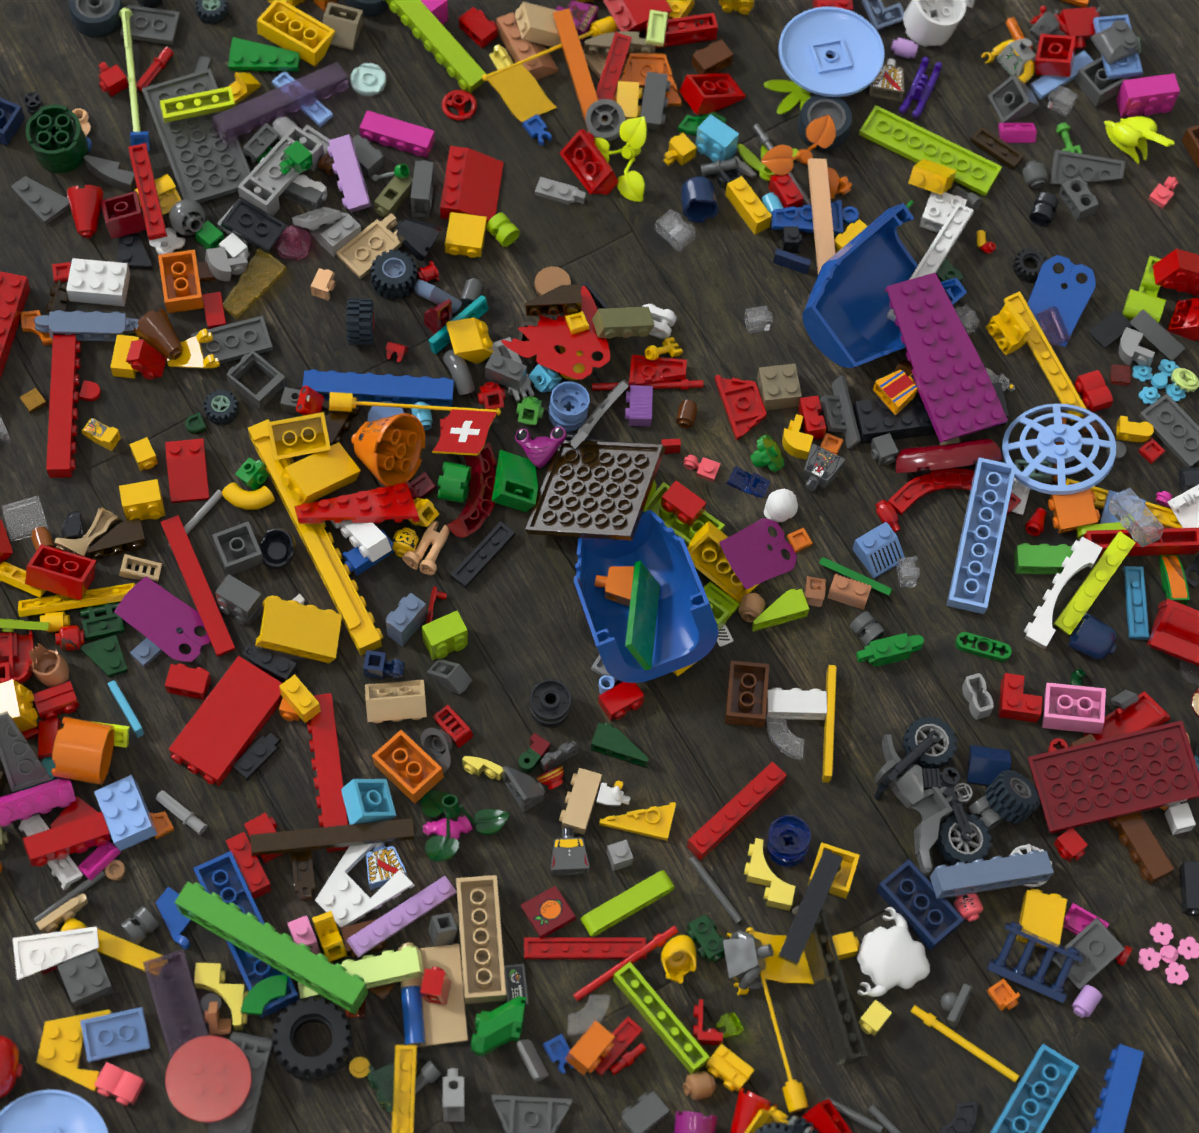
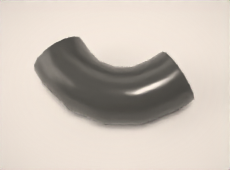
M454 350L447 351L444 354L443 361L452 375L457 393L464 395L475 390L474 382L464 358L455 355Z

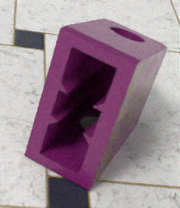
M571 1L567 9L570 8L577 34L581 36L590 32L591 23L596 22L598 18L599 7ZM557 6L556 10H565V8ZM587 37L580 39V41L584 42Z

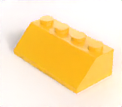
M275 0L257 19V34L283 49L299 52L301 59L313 66H316L326 55L335 34V30L283 0Z
M708 521L694 535L687 549L694 566L740 603L742 597L749 594L757 585L746 590L731 568L719 542L728 538V536Z

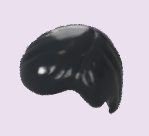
M276 527L269 529L260 542L263 563L269 568L280 569L292 561L296 551V542L289 531Z

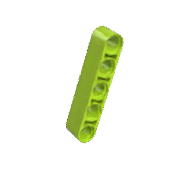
M662 870L588 912L580 920L590 936L594 937L669 894L675 889V886L665 870Z

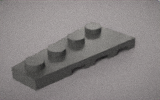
M1055 149L1049 185H1062L1077 177H1081L1086 183L1123 179L1125 161Z
M9 712L0 713V757L12 792L51 780L49 773Z

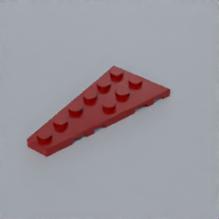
M407 482L294 506L299 524L323 523L325 520H334V523H342V520H352V523H382L385 519H395V522H402L403 519H412L413 522H420Z

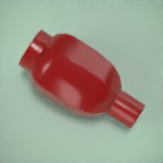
M885 499L875 505L877 508L876 514L882 523L887 522L894 533L901 530L897 523V512L892 504L886 502Z

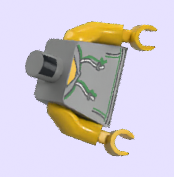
M1027 38L1005 41L995 47L993 52H985L981 56L985 58L989 55V60L985 63H992L997 55V61L1010 76L1016 74L1024 83L1034 74L1036 54L1030 49L1032 42Z

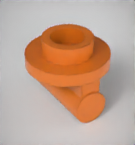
M846 176L839 178L837 194L845 195L851 191L850 187L853 184L848 182Z

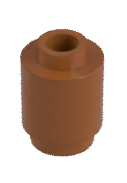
M37 527L32 530L31 539L36 551L41 544L55 548L50 531L46 527Z

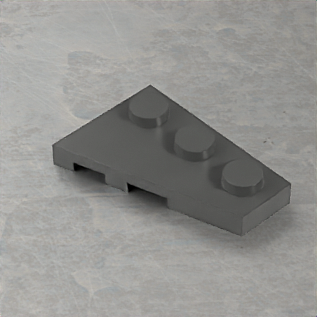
M26 176L11 186L12 191L44 225H47L70 208L68 198Z

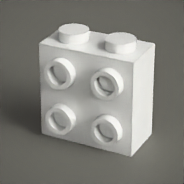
M931 192L919 227L939 233L957 203L959 202L965 206L967 200L948 193L940 195Z

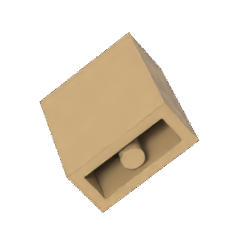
M523 2L515 12L522 39L551 47L561 44L552 15L557 10Z

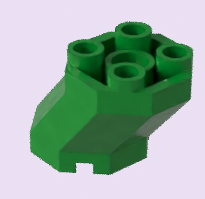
M518 996L491 1012L482 1011L481 1014L477 1013L475 1020V1031H477V1034H473L471 1051H474V1055L483 1057L509 1041L520 1040L526 997Z

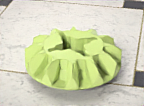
M1176 368L1172 372L1171 380L1181 390L1185 389L1186 392H1194L1199 387V379L1190 370Z

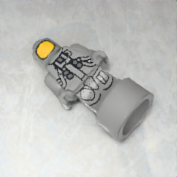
M986 368L992 383L1001 382L1003 392L1006 389L1011 392L1015 390V385L1009 384V379L1003 373L1000 374L1001 376H998L992 370Z

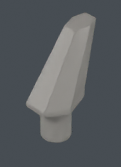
M738 156L734 157L738 160V170L751 178L757 177V174L746 162H742Z

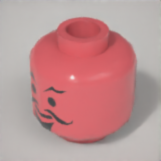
M976 893L958 895L953 903L956 911L964 920L967 919L968 922L979 919V914L983 911L982 903Z

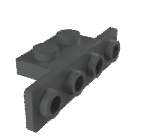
M839 376L831 384L834 396L823 395L820 400L828 431L844 433L846 446L848 449H851L860 442V434L845 376Z

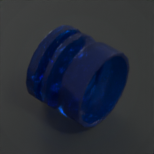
M784 815L777 818L771 824L767 840V853L775 863L784 867H791L800 864L806 858L811 839L807 823L800 817Z

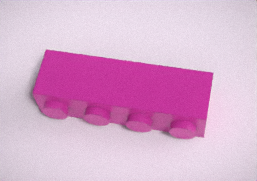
M368 110L360 125L361 138L380 143L383 146H391L400 151H407L416 156L428 158L435 141L434 130Z

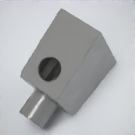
M450 1068L447 1070V1077H443V1122L464 1121V1077H460V1069Z

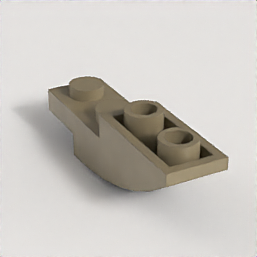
M615 32L585 40L584 54L607 57ZM618 32L632 37L627 54H655V45L646 44V39L639 38V32Z

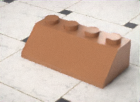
M512 12L497 18L498 34L515 63L547 50L543 44L522 39L515 13ZM549 53L522 64L535 80L558 72V68Z

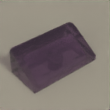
M1052 306L1037 314L1051 347L1071 340L1057 307Z

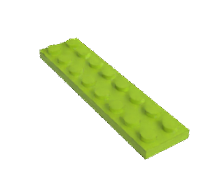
M876 105L859 132L860 136L915 163L926 159L957 170L954 182L985 197L1002 169V166Z

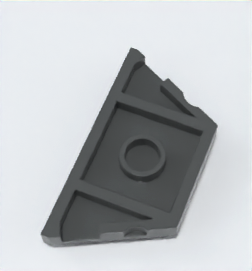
M492 1095L491 1097L505 1133H556L572 1104V1099Z

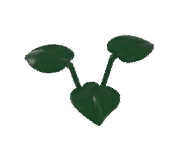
M430 790L421 798L422 812L429 818H437L442 813L446 815V837L436 835L430 838L425 845V852L430 861L433 862L447 861L456 855L459 850V841L455 838H450V818H456L460 811L473 825H476V830L484 835H492L500 831L510 815L502 810L483 809L475 814L474 820L466 812L463 805H459L455 795Z

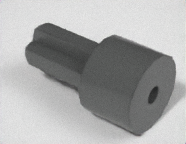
M955 187L952 191V195L966 199L965 206L974 210V212L982 203V198L973 192L968 193L960 187Z
M431 1060L420 1069L421 1073L416 1077L415 1093L428 1082L433 1083L442 1075Z

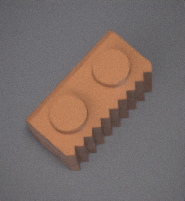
M835 574L827 598L864 610L871 585L864 584L863 582L860 583V581L857 582L856 580L853 581L852 579L849 580L845 576L842 577Z

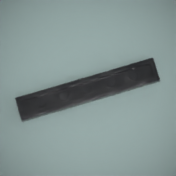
M824 849L780 950L779 958L797 966L843 857Z

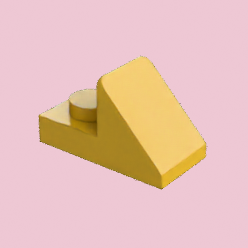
M235 73L236 81L228 86H231L236 105L261 87V83L250 73Z

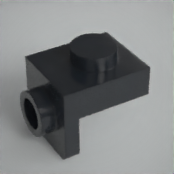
M720 169L717 182L726 191L729 182L741 176L743 177L738 169L725 172Z

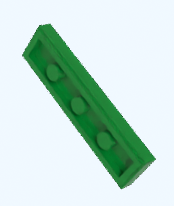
M823 557L819 564L853 580L860 581V583L863 582L864 584L867 583V585H871V588L890 596L892 588Z

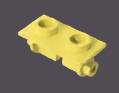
M496 45L494 53L489 54L497 70L514 64L506 49L500 45Z

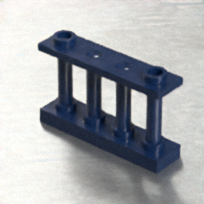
M1006 922L1005 929L1010 932L999 957L995 960L990 959L987 970L1064 1003L1067 994L1063 991V985L1074 960L1082 962L1083 955L1080 954L1081 951L1071 946L1067 949L1022 929L1023 925L1017 922ZM1018 934L1029 940L1018 966H1015L1013 969L1006 966V960ZM1036 943L1048 947L1037 974L1031 977L1025 974V968ZM1055 951L1066 955L1067 958L1056 983H1053L1051 986L1045 983L1044 977Z

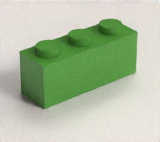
M1028 543L1017 545L1014 552L1015 574H1061L1064 569L1061 566L1066 557L1070 558L1073 554V551H1071L1072 546L1066 544L1050 546L1049 544L1030 545Z

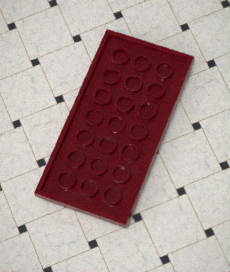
M1182 720L1030 756L1027 759L1036 790L1040 797V804L1049 833L1199 798V771Z

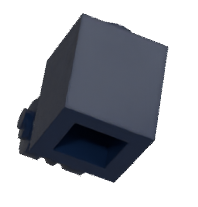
M366 650L363 667L364 677L383 680L384 676L393 679L403 677L405 668L403 661L395 659L390 662L386 659V653Z

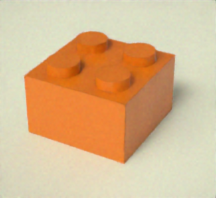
M595 1020L570 1050L565 1060L583 1076L587 1071L592 1073L601 1061L599 1057H605L614 1046L612 1040L615 1036Z

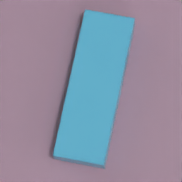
M113 680L107 683L137 738L143 736V728L116 681Z

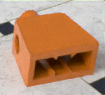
M634 566L609 567L608 576L596 575L595 586L605 588L606 599L630 607Z

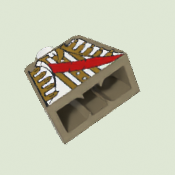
M887 59L885 65H882L879 75L871 83L868 96L901 101L904 93L903 68L896 67L894 59Z

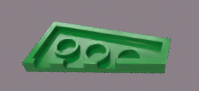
M232 37L228 68L229 71H299L301 56L299 52Z

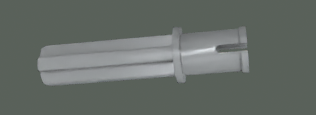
M162 790L157 794L156 800L182 820L183 825H188L199 835L207 829V824L203 823L195 816L194 812L187 810L168 793Z

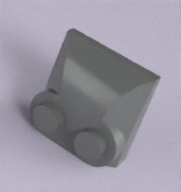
M1122 20L1113 22L1111 27L1090 38L1108 65L1134 55L1140 50L1138 38L1129 25Z

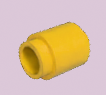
M65 611L41 615L40 622H49L48 630L42 631L59 632L61 626L70 625L69 615H66Z

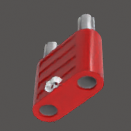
M307 385L302 387L296 406L298 413L306 416L321 413L322 406L329 408V402L324 399L323 395Z

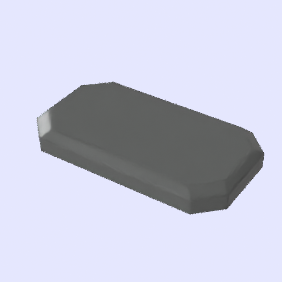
M198 55L193 73L208 69L211 58L208 55Z

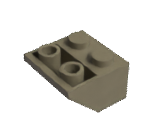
M332 2L328 3L322 23L335 30L330 45L353 51L364 23L363 10Z

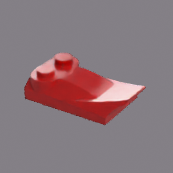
M584 129L579 130L560 152L562 158L589 194L599 193L607 195L619 183L613 169L595 145V138L592 133L586 132Z

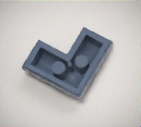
M861 0L871 25L876 30L904 21V11L900 3L885 8L882 0Z
M420 279L417 280L415 293L418 296L436 305L450 299L452 301V313L459 310L462 301L432 284Z

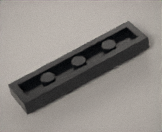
M500 521L451 573V578L466 589L515 536V532Z

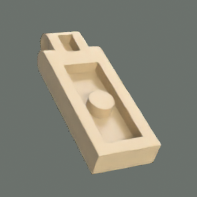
M80 894L38 921L36 924L42 934L52 933L58 928L59 924L67 919L74 918L75 913L88 903L86 895Z

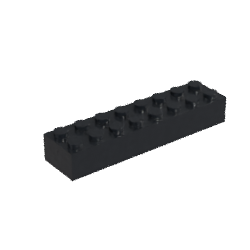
M1001 382L992 383L1008 419L1009 413ZM916 393V396L896 416L880 398L855 402L853 412L860 434V444L871 443L873 438L888 433L891 434L893 440L936 434L919 393Z

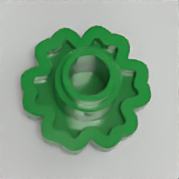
M767 434L757 440L758 449L751 455L754 466L756 468H763L768 465L769 469L774 472L784 467V459L781 456V450L777 443L773 442L771 436Z

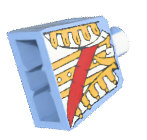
M384 842L374 843L373 851L366 853L370 890L383 887L399 870L407 877L406 870L394 846L385 847Z

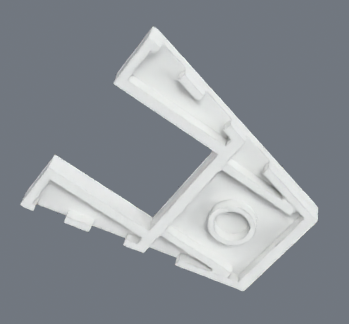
M375 844L349 846L315 899L326 912L332 911L335 922L341 928L352 925L365 917V914L380 908L383 903L391 898L401 895V892L415 886L399 870L370 898L350 878L347 873Z

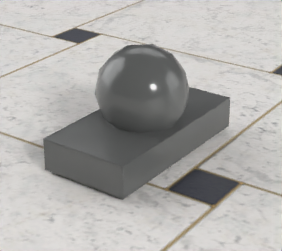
M965 983L959 995L954 992H948L941 997L940 1001L941 1007L945 1011L950 1012L947 1019L948 1026L954 1029L957 1027L972 995L971 986Z

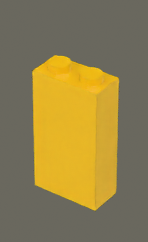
M339 442L330 446L331 450L314 453L284 468L280 477L282 483L288 487L294 499L300 505L311 503L357 480L361 470Z

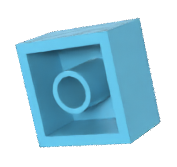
M710 114L697 128L695 146L699 153L705 154L713 162H716V160H728L736 154L739 133Z
M353 779L341 789L350 825L390 821L396 816L387 779Z

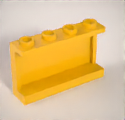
M268 596L262 602V606H264L260 636L256 638L255 646L329 664L336 658L342 614H338L330 609L321 610L314 605H301L294 600H281L278 596Z

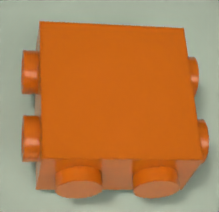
M1089 488L1075 494L1051 495L1048 505L1050 511L1053 510V526L1055 529H1058V534L1077 530L1080 526L1098 523L1100 514L1099 510L1095 509L1094 506L1096 501L1094 491H1091Z

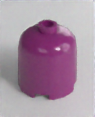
M676 1111L674 1133H715L717 1116L710 1115L709 1117L703 1116V1113L683 1111L682 1113Z

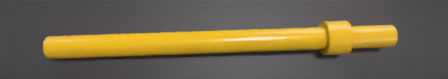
M916 1005L913 1006L910 1012L922 1019L924 1024L934 1027L1010 1080L1016 1082L1019 1077L1018 1074L939 1022L933 1014L926 1013Z

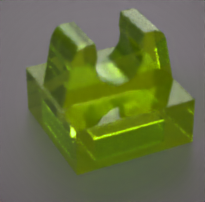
M735 1012L724 1014L716 1024L717 1027L725 1025L726 1032L723 1033V1037L738 1035L744 1031Z

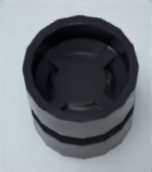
M1042 192L1037 194L1029 219L1038 226L1046 227L1051 225L1059 200L1053 194Z

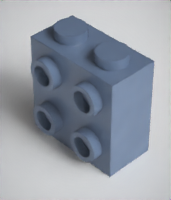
M412 593L407 597L404 596L398 604L399 607L395 611H391L386 617L387 636L402 647L427 619L426 603Z

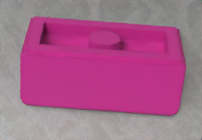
M999 123L1000 139L1006 143H1034L1036 141L1037 130L1034 123Z

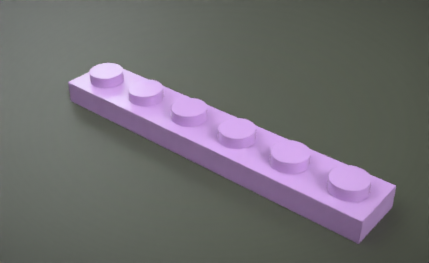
M443 876L349 937L347 942L359 958L455 895L457 891L446 876Z

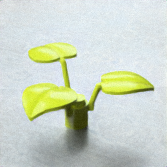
M644 116L628 119L621 124L619 129L620 137L627 143L626 146L619 150L609 151L610 146L607 140L599 137L595 138V145L607 162H609V155L622 153L624 158L630 159L624 171L625 175L618 178L619 183L617 187L625 198L636 202L643 201L645 182L640 173L636 171L628 173V170L635 161L634 157L640 154L641 147L646 141L647 126Z

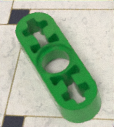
M962 632L955 641L958 650L994 661L1005 662L1011 655V647L1008 644L972 633ZM963 638L967 639L966 645L962 644ZM985 643L989 649L981 651L978 648V644ZM993 646H995L993 654L990 653ZM1000 649L1004 650L1005 654L1003 656L1000 655Z

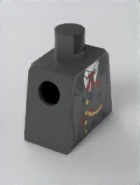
M813 444L802 476L808 480L805 488L812 492L816 490L817 486L827 488L842 470L845 459Z

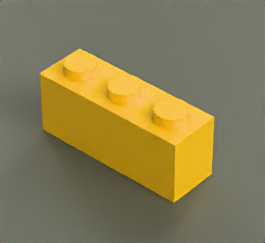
M741 176L729 182L726 187L725 196L754 235L769 228L772 215L745 179Z

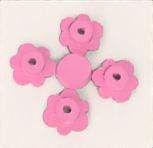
M1159 922L1150 929V934L1153 936L1154 942H1160V944L1165 946L1161 948L1160 953L1155 952L1153 948L1141 949L1138 962L1147 971L1157 968L1160 960L1170 963L1169 968L1165 970V974L1168 975L1167 981L1170 984L1176 982L1177 985H1181L1183 981L1188 979L1189 974L1185 971L1184 965H1178L1174 961L1177 960L1178 953L1184 955V958L1187 960L1198 958L1199 943H1195L1193 937H1187L1186 940L1181 939L1179 941L1180 946L1176 950L1175 947L1168 945L1170 939L1174 936L1171 932V926L1169 924L1163 925Z

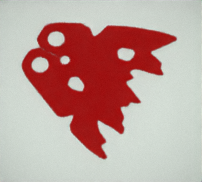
M585 286L581 288V309L589 324L588 330L571 334L565 320V316L570 314H565L564 317L558 316L557 320L539 315L540 321H538V326L529 325L518 328L530 341H521L515 338L511 342L501 340L513 352L525 358L537 355L536 360L538 364L579 380L590 375L592 367L600 368L610 361V350L606 338H598L597 334H595L596 330L592 318L598 309ZM554 346H563L566 348V352L559 354ZM577 351H582L583 355L578 356L576 353ZM596 351L601 352L603 359L594 361L591 357L592 353ZM580 363L584 365L585 370L582 373H576L573 370V366Z

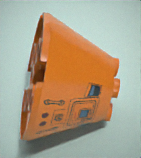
M401 413L365 422L357 433L352 436L351 441L354 444V451L357 457L380 483L387 487L410 481L416 474L422 462V459H419L422 448L425 449V431L421 421L416 416Z

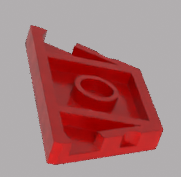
M716 375L715 382L735 440L737 441L766 418L767 413L756 382L742 381L737 378L730 380Z

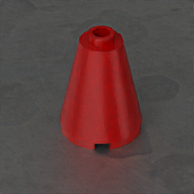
M79 185L67 189V197L77 233L83 238H91L97 231L102 206L101 200H103L104 192L101 187L85 185V188L79 189Z
M740 1088L730 1133H745L761 1109L766 1111L771 1109V1102L750 1091L744 1094L745 1089Z

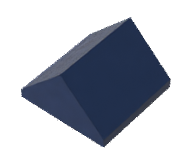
M970 745L967 783L989 786L1003 770H1010V751Z

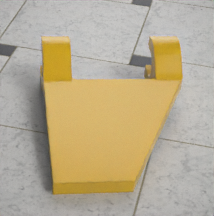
M203 329L196 336L181 342L183 347L182 355L176 360L167 359L168 366L206 369L220 366L219 359L214 358L213 354L206 356L204 359L200 343L214 340L212 333H208L207 329Z

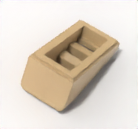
M124 554L119 576L142 580L147 576L152 581L158 582L162 563ZM128 564L132 565L131 570L127 569ZM136 565L139 566L138 571H135ZM143 567H147L146 573H142ZM151 568H155L154 575H150Z

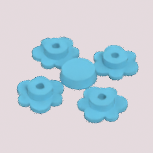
M1163 359L1160 363L1161 365L1158 366V370L1161 373H1157L1154 376L1151 373V367L1140 364L1133 367V378L1139 379L1141 382L1151 380L1154 386L1150 388L1144 387L1143 391L1139 392V398L1143 399L1144 404L1149 403L1152 405L1160 399L1157 388L1163 389L1166 387V394L1175 402L1185 398V389L1181 390L1179 386H1175V383L1167 385V377H1172V372L1179 368V366L1175 365V361Z

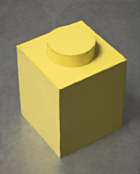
M875 1000L861 1017L858 1024L861 1025L860 1028L866 1034L875 1036L892 1012Z

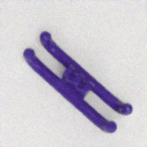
M924 57L922 59L914 81L903 104L899 108L900 114L907 112L914 98L919 100V103L913 111L912 117L913 119L920 117L940 74L941 62L935 64L933 73L928 81V76L924 74L929 58Z

